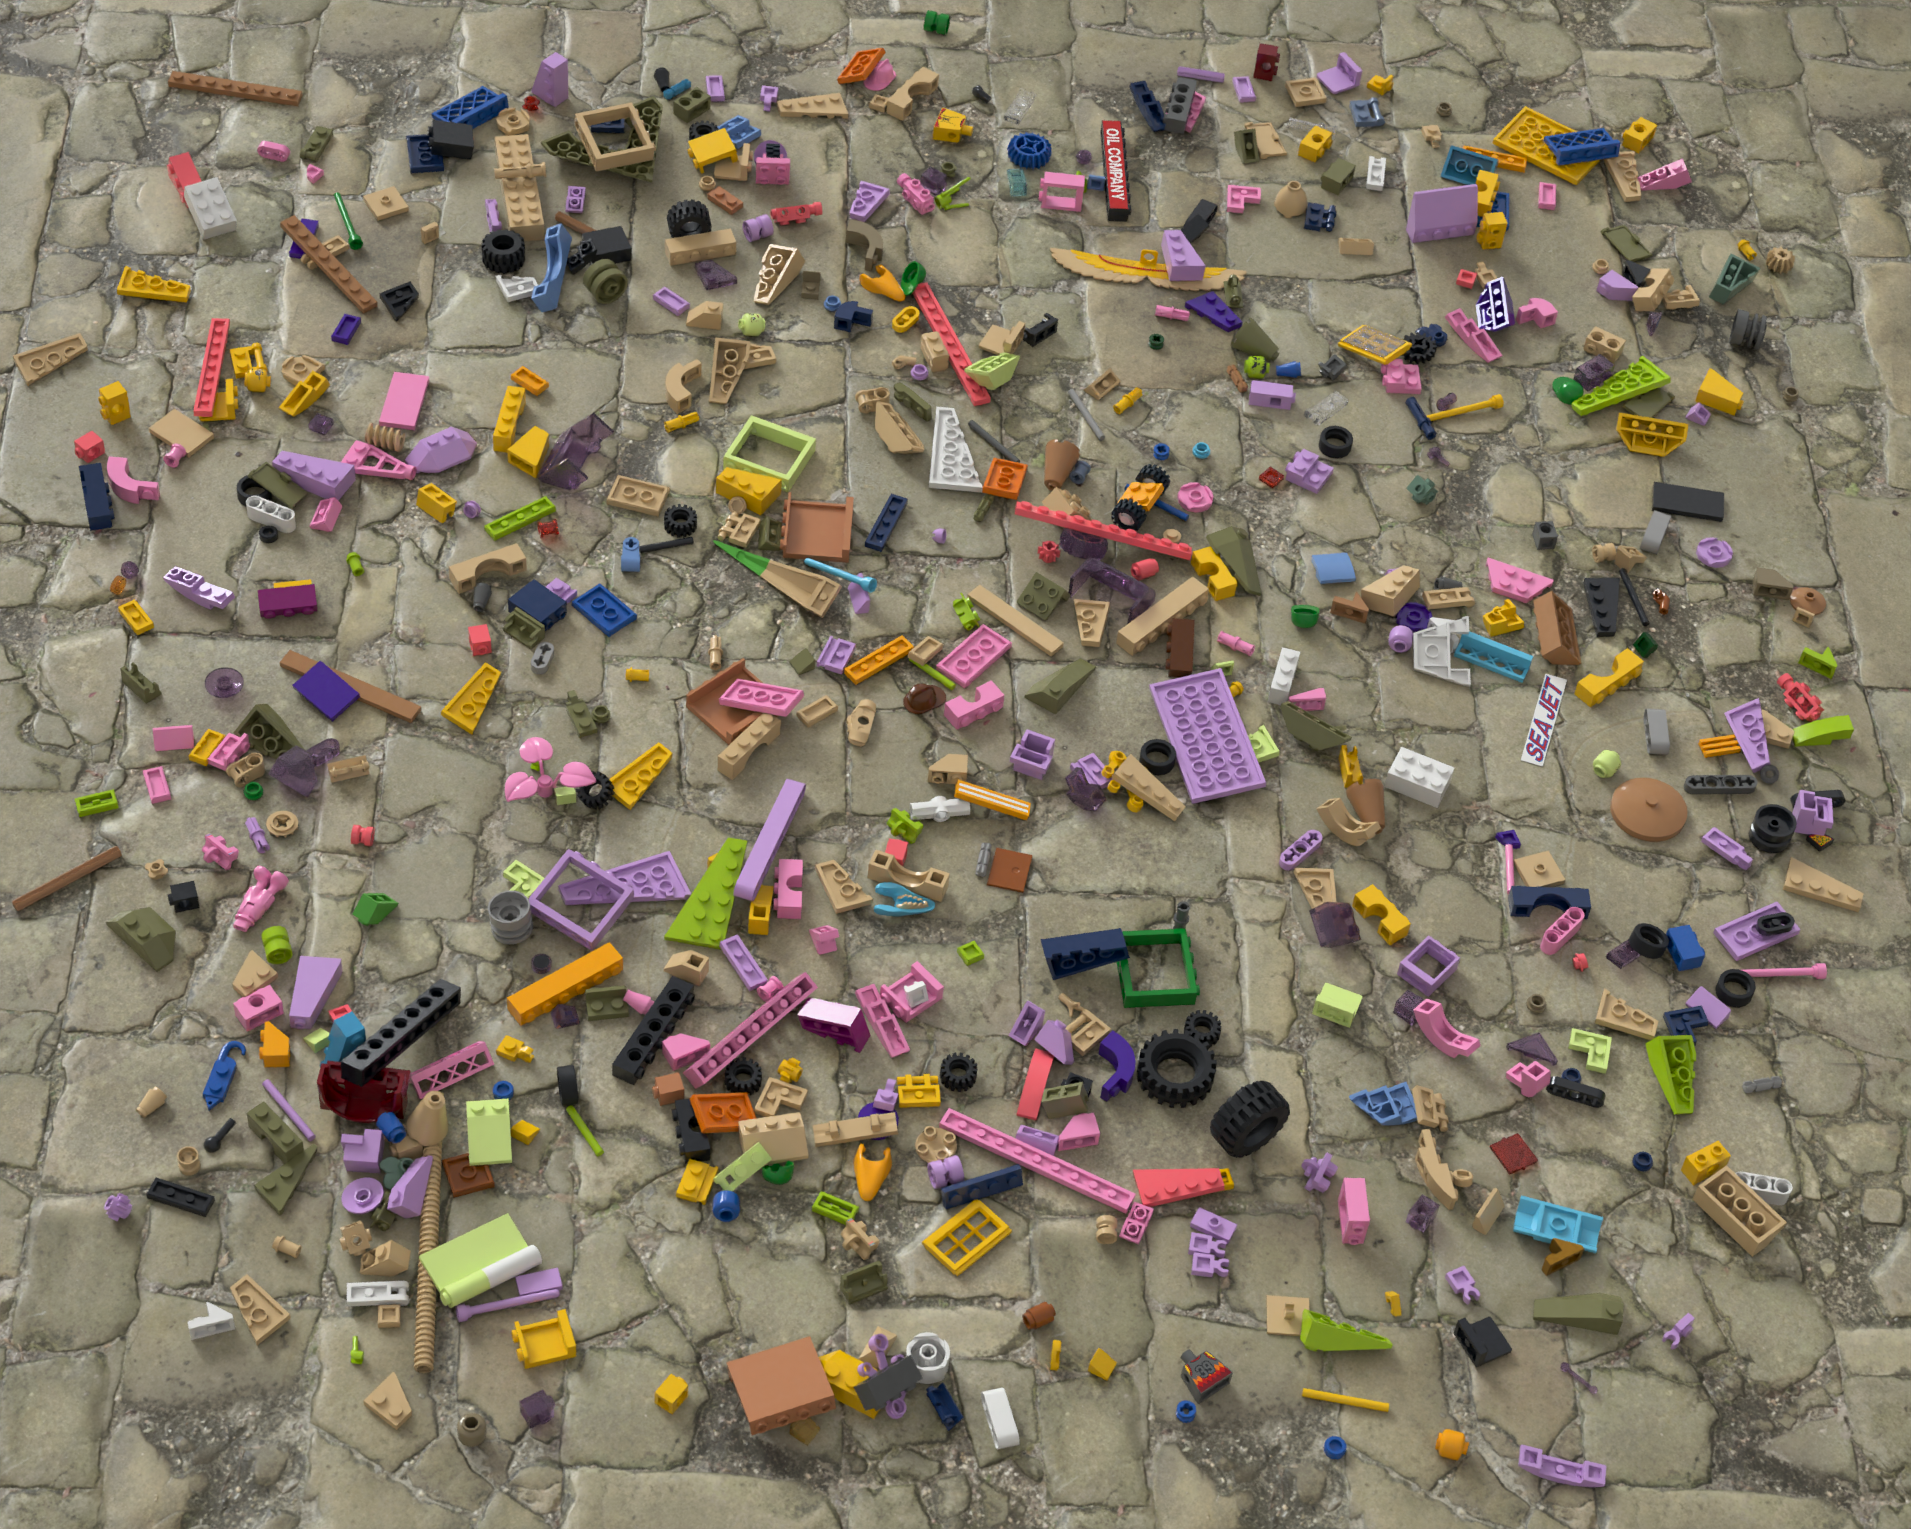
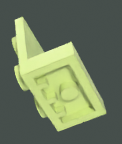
M1325 983L1320 995L1318 994L1315 1000L1312 1014L1350 1028L1361 1003L1362 995Z

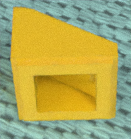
M521 1120L510 1129L511 1137L528 1146L540 1131L539 1128L524 1120Z
M1098 1348L1089 1363L1088 1372L1107 1381L1117 1362L1102 1349Z

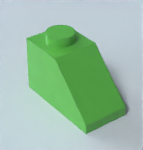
M363 893L353 915L359 918L358 921L363 925L378 924L397 907L398 902L384 893Z

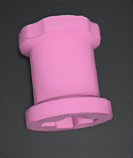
M173 444L171 451L163 457L164 462L172 468L177 467L179 460L187 454L186 449L180 444Z
M772 976L769 982L757 988V993L763 1001L767 1002L784 987L777 977Z

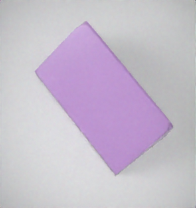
M859 573L857 575L858 577L864 578L862 573ZM851 582L848 590L855 614L868 613L870 608L868 592L864 591L859 584Z
M1702 986L1685 1003L1689 1008L1702 1005L1709 1021L1708 1023L1715 1029L1725 1022L1731 1013L1729 1007Z
M1021 1125L1015 1139L1054 1156L1059 1136Z

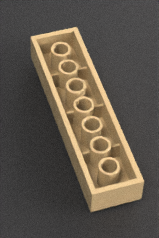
M528 134L495 137V154L498 168L526 166L528 163L534 165ZM526 176L500 179L508 230L519 233L524 241L544 240V220L536 176L532 178Z

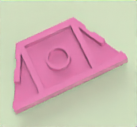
M1487 558L1488 577L1491 581V590L1494 593L1528 603L1533 597L1540 595L1545 588H1550L1553 585V579Z

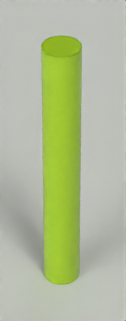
M909 659L910 662L950 690L956 687L955 683L928 664L922 666Z
M568 1106L566 1111L596 1156H601L604 1153L603 1149L574 1106Z

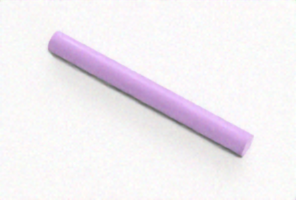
M269 1079L265 1080L262 1083L265 1089L308 1141H313L316 1135Z

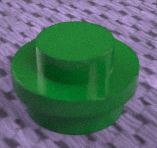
M257 782L248 783L243 790L244 796L248 800H258L264 793L262 786Z

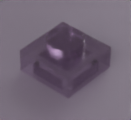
M317 413L308 426L309 430L325 435L334 422L332 418Z

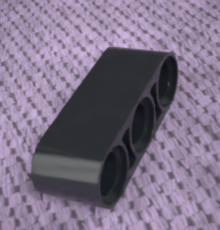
M1201 199L1187 218L1184 226L1197 214L1210 224L1216 215L1218 205Z

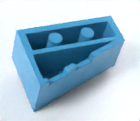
M352 1011L333 1021L328 1037L330 1044L324 1050L326 1056L325 1060L321 1061V1063L327 1064V1060L341 1062L366 1041L365 1028Z

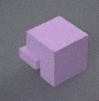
M1026 730L1021 739V745L1017 744L1010 756V762L1014 763L1013 770L1042 780L1053 759L1055 739Z
M1800 790L1792 812L1797 823L1794 832L1824 836L1826 829H1832L1833 826L1832 799L1815 796V792Z
M365 1129L364 1136L342 1134L341 1144L344 1151L343 1161L346 1171L380 1174L381 1168L379 1163L383 1158L385 1144L382 1130Z

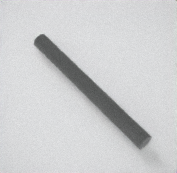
M974 420L968 422V425L1008 460L1020 463V460Z

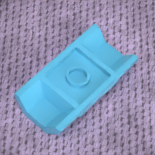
M1521 1195L1513 1232L1532 1236L1534 1240L1549 1244L1553 1238L1582 1245L1584 1251L1596 1253L1603 1217Z

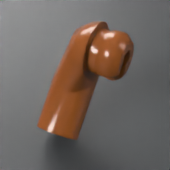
M1656 589L1652 593L1653 599L1660 605V614L1665 615L1669 610L1670 599L1660 589Z

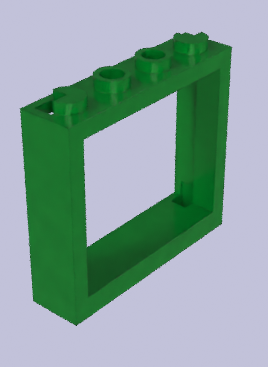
M1186 928L1122 931L1126 946L1180 944L1188 985L1187 989L1133 991L1128 959L1118 961L1116 964L1124 1008L1195 1005L1197 995H1200V987L1195 982L1197 980V971L1192 966L1194 964V955L1189 949L1191 948V938L1187 936Z

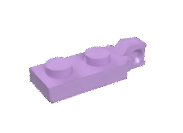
M485 199L489 231L502 230L501 221H498L499 211L497 210L498 203L496 199Z
M1713 827L1702 837V843L1729 862L1738 865L1744 870L1751 866L1753 859L1744 851L1745 848L1717 828Z

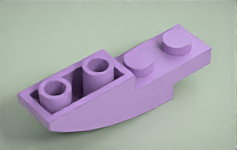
M176 566L163 577L164 581L180 594L210 610L214 606L224 609L235 598L233 592L206 583L203 576Z

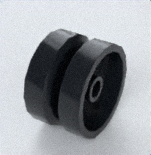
M1777 804L1761 806L1756 811L1751 824L1749 839L1761 851L1767 853L1782 852L1790 844L1797 825L1796 818L1791 811Z

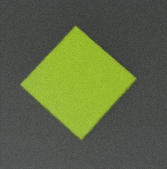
M975 940L957 948V953L966 966L984 959L985 954Z

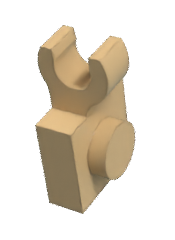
M1438 125L1422 126L1421 132L1425 141H1430L1432 148H1439L1438 141H1441L1442 134Z
M1484 262L1476 264L1478 266V269H1475V273H1477L1476 278L1483 289H1485L1487 282L1498 279L1492 269L1487 270Z

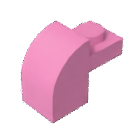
M1531 298L1528 305L1519 307L1516 321L1518 324L1534 320L1540 328L1555 324L1558 311L1550 302L1544 299Z
M1534 1061L1529 1066L1519 1062L1506 1072V1078L1521 1088L1522 1095L1533 1097L1549 1085L1551 1071L1537 1061Z

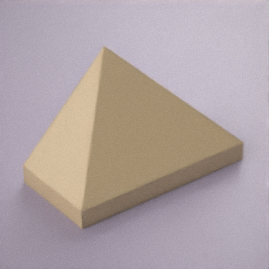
M878 1326L872 1336L881 1333L887 1337L888 1347L884 1350L886 1357L897 1335ZM867 1344L858 1360L864 1363L868 1362L878 1370L879 1365L876 1354L870 1350Z

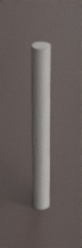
M1070 389L1068 391L1069 396L1100 441L1104 440L1105 435L1075 390Z

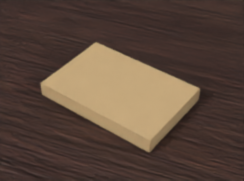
M173 409L149 427V433L170 446L175 443L182 445L186 449L187 454L185 456L188 458L214 439V433L176 409Z
M618 475L608 495L607 504L659 517L670 492V487Z

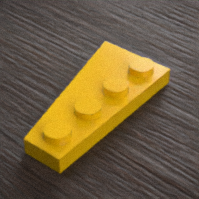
M127 266L124 268L117 288L118 295L186 303L191 292L190 285L173 280L165 281L160 276L154 275L152 277L146 275L141 270L137 272L132 271L131 267Z

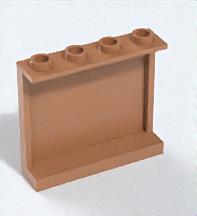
M789 492L788 499H784V510H787V513L783 512L782 521L786 525L782 526L781 537H784V539L780 540V550H783V558H810L820 561L849 563L854 497H846V504L791 500V492Z
M744 658L734 662L730 667L720 671L715 677L706 680L701 686L691 690L686 695V708L728 745L762 714V712L720 705L719 698L736 679L763 683L745 667Z
M810 1336L727 1362L729 1378L735 1386L750 1426L751 1435L764 1433L768 1430L783 1427L789 1423L805 1420L811 1416L836 1409L833 1391Z

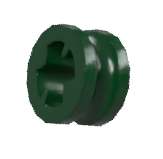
M1160 334L1150 335L1149 347L1154 350L1162 349L1164 337Z

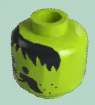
M1250 356L1248 360H1245L1244 373L1247 374L1248 378L1263 379L1265 374L1269 373L1270 363H1266L1265 357Z

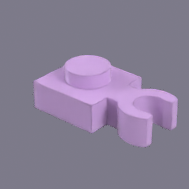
M1192 1232L1188 1254L1193 1255L1194 1252L1212 1253L1218 1258H1224L1225 1251L1218 1248H1226L1227 1242L1224 1240L1214 1242L1212 1241L1213 1236Z
M1194 1252L1191 1275L1212 1277L1214 1272L1221 1277H1227L1228 1269H1222L1221 1267H1228L1229 1260L1220 1259L1216 1261L1214 1260L1215 1255Z
M1465 1266L1446 1273L1445 1279L1456 1294L1462 1292V1298L1466 1304H1469L1471 1300L1468 1295H1472L1476 1300H1479L1480 1292L1474 1288L1475 1281Z

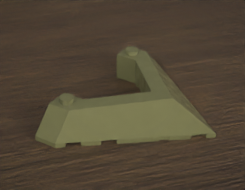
M652 96L633 105L635 109H638L639 118L643 120L645 130L649 132L650 140L655 144L657 151L663 106ZM625 118V122L631 128L625 149L618 148V150L608 149V146L596 144L601 155L643 146L630 118ZM570 130L541 141V145L554 157L563 161L593 166L582 141H579ZM654 151L653 160L606 170L652 183L656 151Z

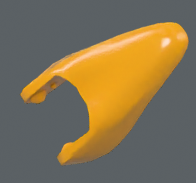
M878 264L876 266L877 273L881 275L879 278H871L866 274L859 276L860 283L864 289L872 293L885 295L896 301L905 300V294L899 283L883 265Z
M860 1143L853 1160L854 1172L861 1199L871 1201L891 1170L890 1147H887L883 1151L885 1156L883 1160L869 1161L863 1157L866 1148L864 1144Z

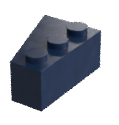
M101 463L79 466L90 531L112 528L111 520H114L115 516L113 508L109 509L112 506L111 495L107 496V493H110L109 484L104 482Z

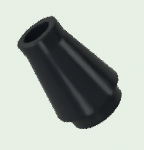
M663 67L656 69L654 79L660 91L664 92L670 89L669 71Z

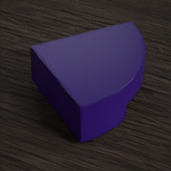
M1515 830L1496 833L1495 837L1502 845L1511 844L1513 849L1521 847Z

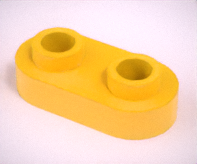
M913 306L905 307L893 318V330L899 333L909 330L919 320V310Z

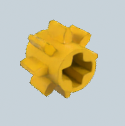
M793 1057L789 1058L788 1061L784 1059L777 1073L782 1075L780 1080L786 1083L797 1082L803 1072V1068L799 1066L801 1062Z

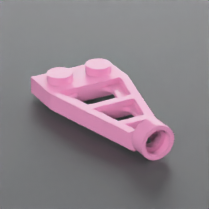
M358 440L354 442L341 461L342 463L354 465L355 474L413 480L417 471L415 466L407 465L377 447ZM368 456H374L379 459V462L374 467L364 466L363 464ZM386 462L395 466L393 470L382 469Z

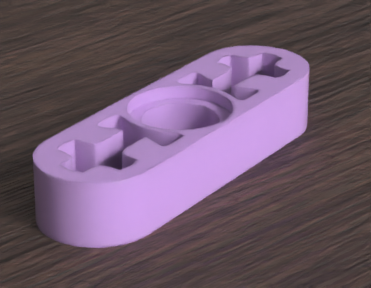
M1317 830L1307 831L1281 854L1279 860L1280 867L1288 871L1296 868L1321 846L1322 834ZM1296 848H1304L1306 852L1299 853L1296 851Z

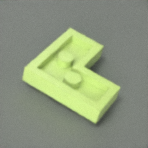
M517 860L503 871V877L515 884L510 890L523 893L528 899L545 879Z
M1572 1028L1568 1049L1588 1053L1586 1069L1606 1074L1612 1037Z

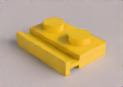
M689 1159L677 1189L676 1197L695 1203L698 1201L702 1205H706L714 1184L713 1178L718 1174L719 1167H711L710 1164Z

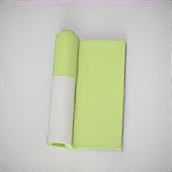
M508 1213L418 1257L438 1289L442 1303L450 1308L542 1263V1257L537 1247L527 1245Z

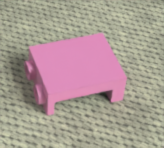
M917 961L911 965V972L889 987L883 984L880 988V997L885 1000L886 1004L898 1018L907 1023L943 998L944 986ZM915 981H923L926 985L929 1000L910 1008L907 1004L904 986H911Z

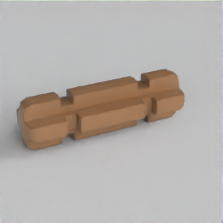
M1234 364L1229 365L1227 372L1240 393L1246 392L1248 385Z

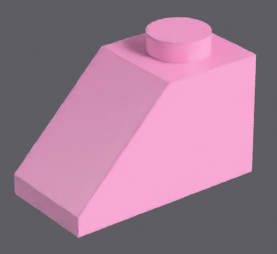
M681 1033L676 1036H670L662 1041V1054L673 1071L696 1062L710 1050V1042L708 1040Z
M1081 1113L1073 1116L1059 1136L1058 1151L1098 1145L1100 1131L1094 1113Z

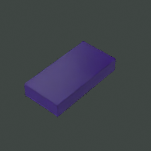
M344 314L331 336V341L348 345L361 323V318Z

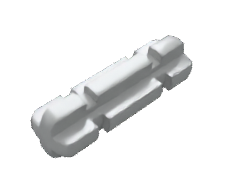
M984 842L981 844L975 873L977 876H986L992 848L990 843Z
M1772 1076L1771 1079L1769 1077L1756 1079L1753 1082L1751 1080L1744 1081L1742 1089L1745 1093H1751L1753 1090L1755 1092L1768 1090L1771 1087L1774 1089L1781 1087L1782 1081L1779 1076Z

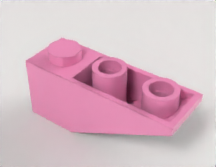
M1683 159L1638 177L1641 190L1677 189L1692 182Z

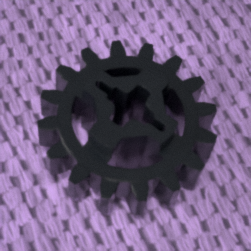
M1411 332L1410 336L1405 335L1404 339H1402L1412 343V347L1401 355L1404 356V360L1410 359V363L1416 361L1418 365L1419 362L1425 364L1426 360L1431 361L1432 357H1435L1436 341H1432L1431 336L1426 337V333L1420 335L1417 332L1414 335Z

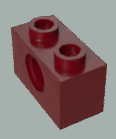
M1259 43L1253 78L1272 81L1273 75H1277L1278 66H1275V64L1279 63L1280 53H1277L1279 46Z

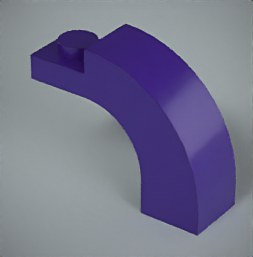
M1113 1030L1100 1043L1099 1055L1109 1061L1116 1070L1102 1086L1100 1098L1106 1102L1111 1097H1116L1120 1090L1126 1094L1133 1081L1136 1063L1134 1052L1129 1043Z

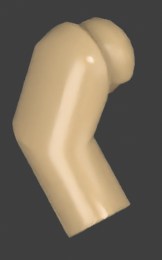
M900 355L893 360L892 366L895 369H901L906 365L915 366L917 358Z

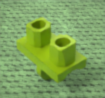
M897 808L891 810V817L887 821V825L892 828L891 834L895 837L898 835L902 836L910 844L915 843L917 836L922 832L923 824L919 821L913 822L910 820V815L905 810L901 812Z

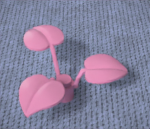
M532 737L522 744L520 756L528 763L539 761L541 776L536 782L533 776L528 777L524 772L513 773L506 780L505 797L506 801L510 802L529 798L538 792L539 796L546 798L553 794V788H556L559 779L562 785L576 788L596 783V778L584 763L571 762L564 766L563 772H559L553 782L550 776L544 775L542 760L552 758V746L543 738Z

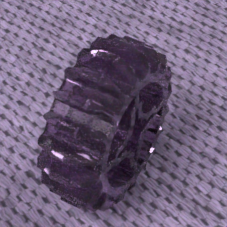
M1064 528L1059 539L1060 548L1064 552H1068L1069 555L1080 559L1092 561L1103 559L1108 549L1106 538Z

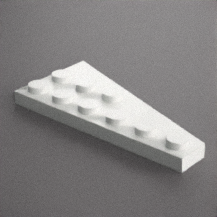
M936 407L929 488L982 493L983 487L979 482L978 473L975 471L974 462L968 445L965 443L964 434L959 427V421L954 408Z

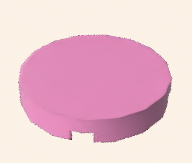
M1195 482L1183 485L1178 492L1177 499L1181 507L1187 511L1203 512L1212 506L1214 496L1209 487L1201 486L1200 483Z

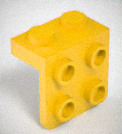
M226 379V392H217L213 416H199L200 421L236 419L235 409L239 408L238 398L235 399V397H238V388L234 386L233 379Z

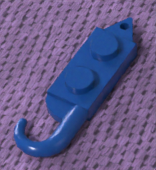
M231 1041L226 1043L214 1063L203 1091V1099L206 1100L209 1111L225 1100L237 1069L235 1060L227 1056L229 1051L235 1047L240 1048L241 1054L244 1056L246 1048L241 1042Z

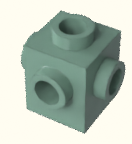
M1419 475L1406 487L1413 494L1411 498L1418 504L1422 502L1428 505L1439 492L1434 488L1436 484L1433 481Z

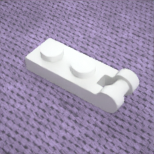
M1374 156L1369 157L1366 189L1383 190L1386 158L1376 159Z
M407 1281L347 1283V1307L393 1304L406 1306L409 1304V1296L407 1295L409 1283ZM391 1291H397L398 1294H391Z

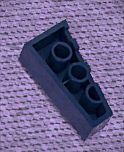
M1121 928L1040 939L1053 980L1130 958Z

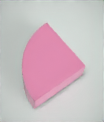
M309 164L307 167V178L314 184L324 175V170Z

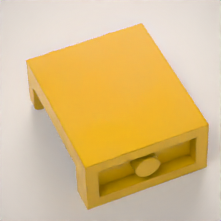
M725 128L688 141V155L690 159L693 158L694 167L699 169L701 174L704 173L703 166L730 157L732 163L739 161L736 148Z
M566 1309L557 1311V1318L524 1326H520L519 1321L514 1322L515 1330H511L514 1343H518L519 1348L516 1349L518 1361H523L525 1369L576 1357V1344Z

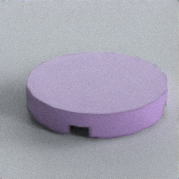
M1705 538L1697 546L1696 555L1698 559L1709 567L1719 568L1728 565L1733 555L1731 546L1723 540L1722 542L1717 540L1718 538Z

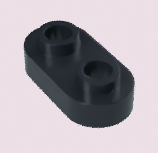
M1786 912L1761 916L1757 921L1756 930L1763 936L1786 933L1792 930L1795 920L1792 915Z

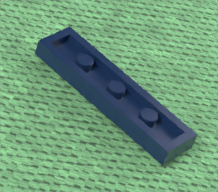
M890 494L865 541V547L882 552L908 504L907 498Z
M1017 1164L941 1188L943 1206L947 1210L976 1199L979 1200L1023 1186L1022 1168Z

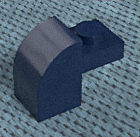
M858 301L845 302L836 311L834 329L851 332L854 323L871 327L873 310L858 307Z

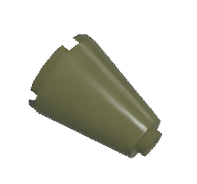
M1249 318V323L1245 322L1234 337L1237 339L1236 342H1231L1230 345L1252 356L1265 357L1266 362L1271 360L1274 362L1280 354L1276 344L1252 318Z

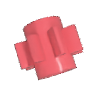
M1043 541L1042 546H1038L1037 553L1039 554V559L1046 563L1056 562V557H1060L1059 545L1053 541Z

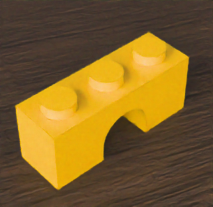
M1479 170L1475 183L1478 186L1477 216L1483 217L1484 213L1491 212L1497 194L1495 191H1498L1500 182L1497 181L1499 174Z
M1211 546L1193 551L1191 565L1198 576L1212 575L1209 576L1207 588H1209V593L1213 599L1219 601L1235 596L1237 580L1230 574L1228 567L1221 560L1220 554H1216Z
M1372 884L1355 894L1352 907L1364 919L1372 915L1382 918L1377 933L1389 945L1408 935L1411 923L1384 896L1381 890Z

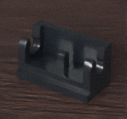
M1049 313L1044 314V317L1048 320L1042 319L1040 323L1030 329L1025 327L1023 340L1031 347H1034L1057 332V318H1054Z

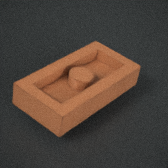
M720 186L707 194L708 200L731 215L743 208L741 200Z

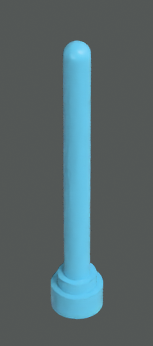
M810 558L804 560V563L808 566L859 584L864 591L872 593L877 587V580L872 577L861 578Z

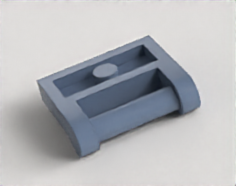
M1377 98L1350 101L1349 107L1356 127L1382 126L1385 123L1378 107L1379 101ZM1368 108L1373 109L1375 118H1371Z

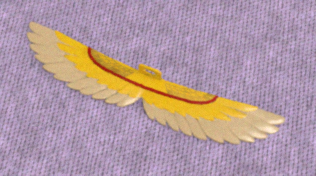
M1050 248V252L1053 253L1051 257L1058 264L1063 265V268L1071 269L1072 273L1082 274V276L1086 277L1093 276V279L1113 280L1114 283L1123 281V283L1132 282V284H1135L1148 277L1158 287L1161 285L1168 289L1170 286L1175 290L1180 288L1185 291H1199V289L1211 291V289L1221 290L1224 288L1223 281H1228L1232 274H1235L1239 281L1244 280L1246 275L1244 270L1205 267L1203 280L1169 281L1166 264L1157 263L1158 252L1155 250L1143 249L1140 261H1133L1072 249ZM1150 253L1154 258L1147 260L1144 255Z

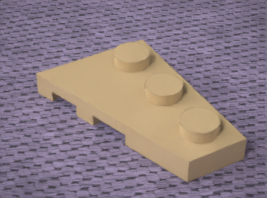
M1604 988L1595 1023L1648 1040L1654 1039L1659 1021L1639 1009L1631 1008L1626 1005L1625 1000L1610 995V991Z
M246 1274L230 1287L233 1298L256 1345H259L291 1319L290 1314L249 1275Z

